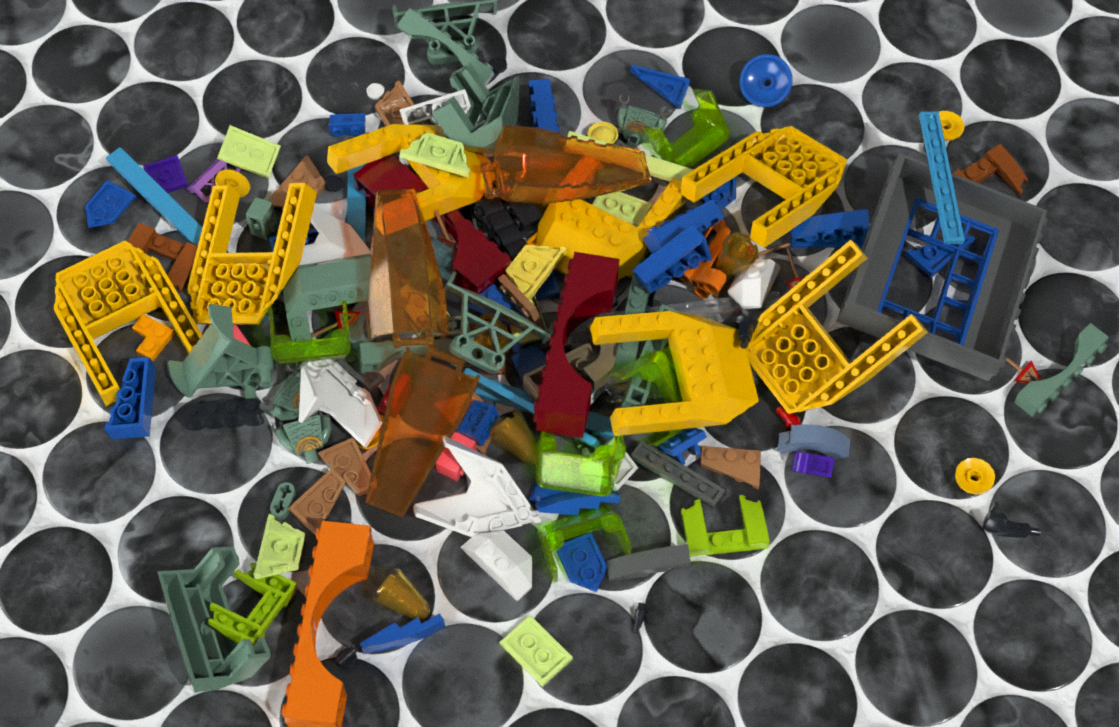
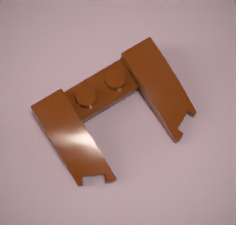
M1001 144L989 150L985 157L963 171L959 169L953 173L976 183H980L994 173H997L1019 196L1023 192V189L1020 188L1022 183L1027 184L1028 178L1018 163Z
M139 223L128 242L133 247L143 250L145 254L150 251L174 261L175 263L168 277L173 286H179V291L182 292L190 280L198 246L189 242L186 244L180 243L156 233V230L152 227Z

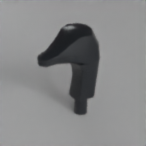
M738 307L721 323L739 329L737 337L740 347L746 349L752 339L754 322L748 311Z
M997 502L992 503L991 509L983 521V529L997 536L1027 538L1028 535L1039 537L1041 533L1039 528L1030 527L1029 523H1015L1008 520Z

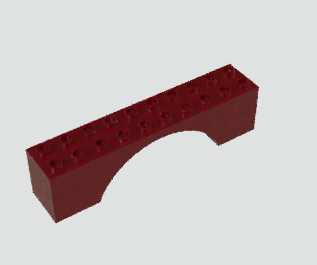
M396 154L369 162L353 174L356 189L360 191L364 188L366 203L375 212L376 208L429 189L420 176L415 175L407 164H403ZM457 209L440 215L445 229L457 245L456 257L452 263L453 271L457 272L454 277V284L477 294L483 293L493 284L500 290L501 284L498 278L503 274L506 276L505 270L512 261L507 253H502L493 241L490 242L481 230L474 228L471 221L465 220ZM437 217L431 219L439 224Z
M574 252L573 259H569L568 274L566 273L564 280L565 289L562 288L560 298L562 301L561 304H558L557 308L558 318L554 320V334L550 337V351L546 353V367H543L541 378L543 380L542 383H539L537 393L539 396L538 400H535L533 411L535 413L533 422H536L537 431L577 438L584 437L591 405L592 384L584 380L572 368L566 357L564 347L572 332L583 322L596 315L612 311L618 283L620 259Z

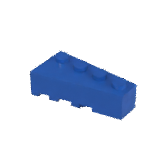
M550 78L528 81L529 105L538 159L559 157V150H562V141L558 139L560 129L559 124L556 125L558 118L557 111L554 110L555 98L552 96Z
M690 225L633 269L636 281L649 293H652L670 283L671 278L683 276L684 271L689 268L694 270L699 267L700 262L712 260L706 238Z
M149 357L130 358L122 379L121 390H118L116 395L117 401L110 411V420L104 428L112 440L150 436L156 367Z

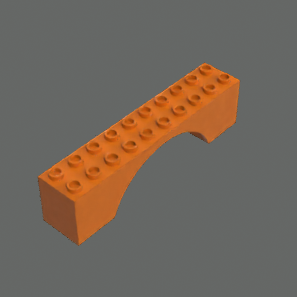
M322 521L321 528H317L316 540H318L317 547L314 546L312 558L314 559V564L310 565L309 578L311 580L310 585L307 584L305 589L307 601L306 604L302 605L301 609L303 622L298 625L297 635L300 637L299 642L295 643L294 656L296 658L295 663H291L290 676H292L291 683H288L286 687L287 704H283L282 717H284L288 727H342L347 694L343 682L329 673L318 659L316 636L320 620L329 604L351 585L368 579L374 546L373 534L369 525Z

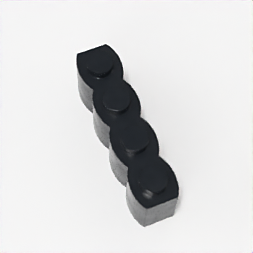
M495 194L476 202L474 214L483 222L484 231L492 237L491 240L498 246L499 250L502 253H507L513 261L523 247L528 244L522 238L509 213L504 209L500 198Z
M249 398L243 401L227 400L222 403L217 401H209L203 404L188 403L182 406V419L186 429L191 431H198L204 428L220 429L224 426L230 428H237L243 425L259 426L264 423V410H261L259 407L261 400L256 398Z

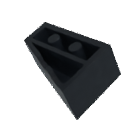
M513 171L494 181L490 190L491 196L496 194L500 198L504 209L509 213L513 223L521 232L540 222L542 214Z

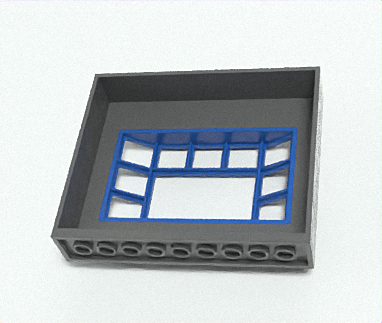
M899 153L887 175L861 249L868 259L854 269L836 321L881 339L912 314L919 321L930 325L929 332L909 347L908 350L989 381L993 375H997L1000 367H1003L1006 362L1005 351L1009 350L1012 342L1009 338L1016 329L1014 321L1018 319L1021 312L1019 304H1022L1025 298L1023 291L1027 288L1030 278L1027 277L1034 268L1035 263H1032V260L1036 258L1039 251L1037 244L1042 240L1043 233H1041V230L1045 228L1048 218H1045L1047 210L951 173L960 220L964 224V239L970 227L989 233L990 238L982 256L962 249L963 244H956V246L944 244V241L936 239L940 228L939 215L930 236L910 229L918 206L937 214L938 210L929 164ZM907 235L953 253L933 318L885 300ZM959 256L979 263L974 280L954 272ZM951 279L972 288L967 304L946 296ZM944 303L964 311L959 328L938 320ZM885 307L903 314L902 321L882 314V308ZM936 328L956 335V343L935 335Z

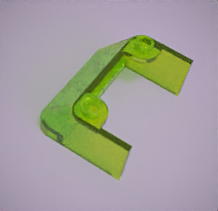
M693 90V94L699 104V107L692 113V121L695 126L670 144L662 128L643 127L654 151L662 159L692 168L728 140L730 130L711 90Z
M346 300L342 301L345 328L335 330L331 334V338L292 342L287 335H276L273 310L268 308L272 356L275 362L288 364L337 359L348 356L351 351Z
M651 351L611 374L612 379L624 381L639 372L644 380L656 382L665 403L683 402L677 377L667 356L662 351ZM683 429L655 432L642 441L656 447L680 433Z
M542 431L537 444L535 478L537 485L541 488L595 496L609 495L613 490L626 452L623 435L615 437L613 446H599L595 449L593 456L556 451L557 442L553 433Z
M600 506L599 509H590L580 512L578 515H570L544 523L538 528V539L554 583L558 582V569L552 552L560 550L566 539L603 528L608 533H617L624 554H631L632 546L622 519L611 507Z

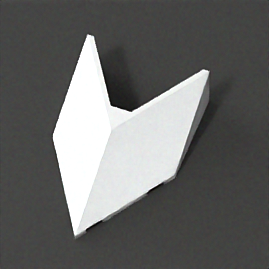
M314 207L310 223L319 234L313 244L305 245L302 260L298 266L370 254L372 252L351 225Z
M324 351L321 356L318 355L308 365L305 364L301 368L299 422L303 423L318 410L330 414L360 444L367 447L383 423L373 399L365 388L362 389L355 384L357 382L356 379L340 364L330 359V355Z
M443 436L445 447L449 448L471 482L466 493L415 503L413 509L416 517L469 537L478 533L502 531L520 527L523 524L542 522L502 463L451 438Z

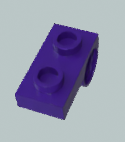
M795 451L792 471L831 478L834 458Z

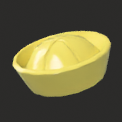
M597 122L589 127L587 136L614 144L618 138V130L611 123Z

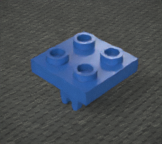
M698 428L678 429L674 434L662 437L661 441L656 443L659 451L674 456L676 461L684 465L685 461L681 452L691 448L694 455H701L698 442L704 440L707 436L704 430Z

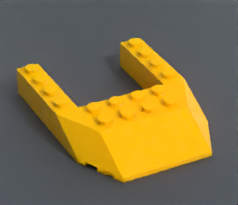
M392 124L328 146L327 163L338 174L395 154L402 149L406 150L411 147L412 142L420 139L425 133H431L444 138L446 136L444 135L443 128L437 125ZM465 150L467 167L470 169L469 177L407 160L429 189L376 208L375 225L385 237L435 218V210H438L439 215H443L477 202L483 197L484 192L491 188L492 183L500 177L499 172L483 153Z
M793 126L771 129V132L763 134L761 131H758L684 175L680 194L692 202H696L743 172L786 199L785 201L752 222L750 239L765 248L810 218L838 187L847 159Z
M583 155L557 188L538 224L536 246H549V249H560L561 246L566 247L567 253L554 268L565 275L569 272L568 263L570 258L573 259L574 252L620 259L619 282V279L633 275V269L639 263H642L650 252L643 240L648 235L647 231L655 226L661 227L660 224L669 219L672 221L686 202L687 198L680 194L682 181L673 178L640 225L636 227L580 199L597 178L598 170H603L608 163Z
M289 183L273 252L226 253L240 194L228 185L213 186L187 287L188 294L191 295L192 302L190 305L193 310V320L196 324L212 323L209 318L208 306L215 304L232 307L233 325H259L302 260L317 195L315 190L306 183Z
M852 240L848 241L760 315L751 342H749L746 348L749 363L788 414L834 404L869 381L928 333L919 320L911 314L852 363L808 307L868 259Z
M127 241L120 242L56 273L54 311L106 406L117 401L116 395L120 388L95 345L94 339L159 307H162L188 354L202 337L199 328L158 259L153 256L150 257L143 250L133 247Z
M674 311L595 317L590 326L594 345L668 338L683 401L615 409L610 417L614 436L725 425L759 402L746 349L740 347L737 337L739 329L702 316Z

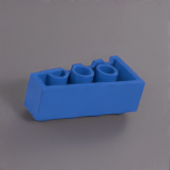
M712 199L697 208L693 207L687 210L684 215L681 213L675 216L672 221L669 219L663 222L659 228L655 226L647 231L648 235L643 240L652 254L690 225L700 233H703L721 221L724 216Z
M868 209L811 216L790 230L791 248H841L850 240L855 242L859 248H862L870 227Z

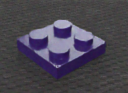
M178 155L143 165L144 171L167 193L188 187Z

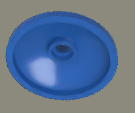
M764 54L754 57L744 66L740 75L742 94L750 103L758 107H772L781 103L788 96L792 88L793 77L789 66L783 59L775 55ZM766 81H771L769 86H765Z

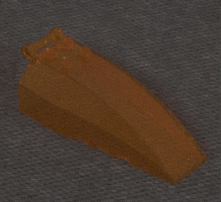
M504 125L495 143L494 162H484L479 165L486 188L484 192L487 199L499 197L509 202L539 204L565 202L613 194L651 182L645 153L642 150L615 146L610 143L605 145L598 144L592 139L588 141L580 140L574 135L566 137L560 135V132L534 127ZM490 172H494L497 188H493Z
M415 189L376 191L365 303L368 342H372L375 337L392 334L393 348L411 345H427V347L434 346L433 332L440 333L441 339H445L449 334L446 294ZM399 333H426V337L400 338Z
M431 344L425 358L410 351L409 347H406L391 384L365 501L367 504L400 517L405 515L445 449L443 436L451 438L466 414L480 379L479 375L475 377L461 373L465 363L464 360L436 349V346ZM432 355L457 365L456 370L431 361Z

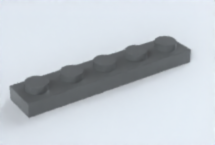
M642 440L631 454L632 460L713 508L716 507L725 494V489Z

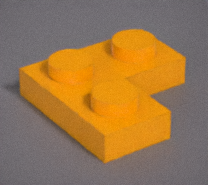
M142 314L132 327L133 332L145 338L136 349L137 354L142 357H149L152 362L175 334L173 329L145 314Z

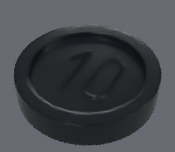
M501 57L492 59L490 62V66L493 67L492 71L503 73L507 69V61Z
M329 175L325 180V185L330 191L338 192L343 187V181L336 175Z

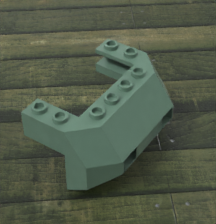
M471 63L453 72L450 77V84L455 90H466L471 105L467 114L455 97L447 100L445 106L440 107L438 105L435 107L432 113L433 118L443 128L446 138L463 143L465 151L497 155L507 149L518 121L519 76L489 92Z
M374 253L298 266L283 288L286 315L294 351L313 348L306 311L382 298L388 334L407 331L395 265Z
M234 547L211 548L195 569L157 571L194 692L218 690L251 678L271 657L265 638H261L253 647L250 639H244L237 644L208 624V619L214 618V612L210 611V604L212 602L230 611L222 585L240 565L239 557Z

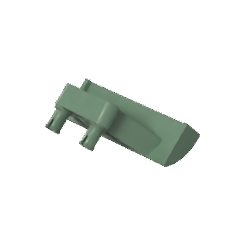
M497 0L451 2L426 6L417 10L424 15L423 18L425 20L445 17V22L435 23L438 26L437 29L441 32L443 30L451 32L465 46L464 50L468 53L472 51L477 55V44L473 37V32L478 15L481 12L493 11V15H496ZM392 5L395 28H398L397 24L407 11L397 12L396 5ZM473 14V17L470 19L449 22V17ZM469 28L468 34H464L460 29ZM426 40L429 44L427 58L431 64L460 62L454 54H449V49L441 45L438 40H435V42L433 40Z
M455 271L452 272L442 293L446 294L447 291H450L462 297L461 335L455 337L449 347L450 352L454 356L488 373L496 374L504 366L505 357L503 354L530 332L543 338L542 344H545L554 332L553 321L550 323L547 331L509 308L480 294L452 284L457 273ZM468 301L494 313L491 322L488 323L467 312ZM499 316L525 329V331L516 337L494 326ZM467 321L480 328L467 333ZM488 331L493 351L470 340V338ZM497 336L510 342L502 350H500ZM472 351H479L481 359H475L472 356Z
M210 304L208 306V313L212 323L183 362L171 360L167 362L169 376L177 389L188 398H191L195 391L201 388L241 386L245 393V399H257L256 389L259 385L261 387H270L273 384L271 371L274 367L272 348L268 346L254 348L235 339L233 334L232 307Z

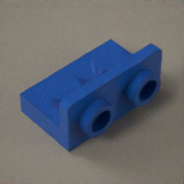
M365 113L330 115V136H358L366 134Z
M474 400L456 431L463 436L476 440L479 446H483L485 441L488 440L494 425L497 424L500 415L493 404Z

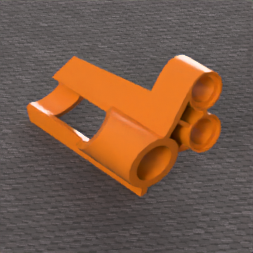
M723 219L702 234L707 238L712 229L717 232L708 246L712 260L700 262L699 267L694 270L689 268L684 271L683 276L679 277L686 284L694 285L695 294L703 299H707L710 294L717 295L726 282V275L722 271L711 268L731 233L729 225Z

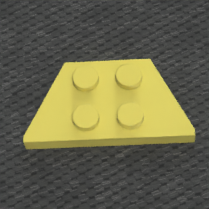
M525 245L505 270L506 276L530 301L567 253V248L561 246L560 249H549V246Z

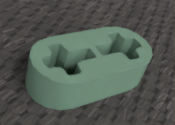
M284 482L278 486L270 506L271 514L277 520H283L289 515L290 511L288 508L293 504L296 497L295 488L289 482ZM289 489L290 493H287L284 499L283 492ZM282 504L284 511L277 513L276 509H279Z

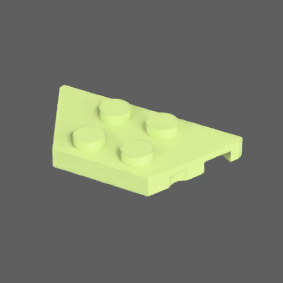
M425 133L420 139L412 142L411 147L400 151V158L469 177L470 169L467 167L466 154H464L463 143Z
M269 514L254 572V579L298 570L305 542V533L292 528L286 522L282 524L276 521L275 516Z

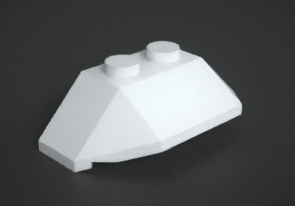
M464 89L400 109L404 125L440 126V124L435 122L432 113L436 106H445L447 100L455 97L461 108L467 113L471 105L466 90Z
M758 258L751 261L738 271L728 290V294L743 309L761 308L781 269L780 265L771 259Z
M504 530L475 534L461 546V549L517 602L532 589V556Z

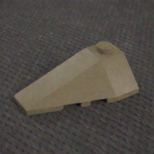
M589 342L566 353L570 365L580 376L583 375V368L593 363L599 357ZM546 364L524 375L522 387L533 402L538 400L539 383H542L543 367H546Z

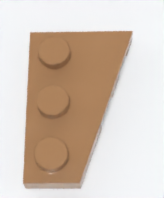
M504 274L500 276L498 280L501 284L499 287L501 292L505 296L508 295L513 305L518 307L529 321L545 329L536 307Z
M354 437L317 453L318 457L330 468L334 469L358 496L377 489V484Z
M702 446L700 467L722 476H730L735 478V481L745 482L759 490L761 451Z
M331 468L297 499L288 510L316 537L317 528H321L322 521H326L346 481Z

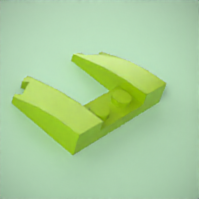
M739 495L744 529L707 533L700 499L694 501V506L687 510L682 508L686 544H688L690 557L768 549L770 541L761 501L758 500L755 503L746 500V496Z
M251 562L250 567L252 570L242 573L238 569L234 572V576L264 596L247 619L212 602L210 604V611L214 612V618L208 619V624L237 644L244 639H250L253 647L261 638L265 637V631L282 607H286L297 592V583L279 574L254 579L256 563Z

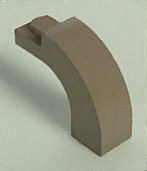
M590 322L586 325V336L593 343L590 330L593 322ZM616 343L595 345L600 353L599 357L593 363L583 368V378L592 384L594 392L604 386L614 374L617 354Z

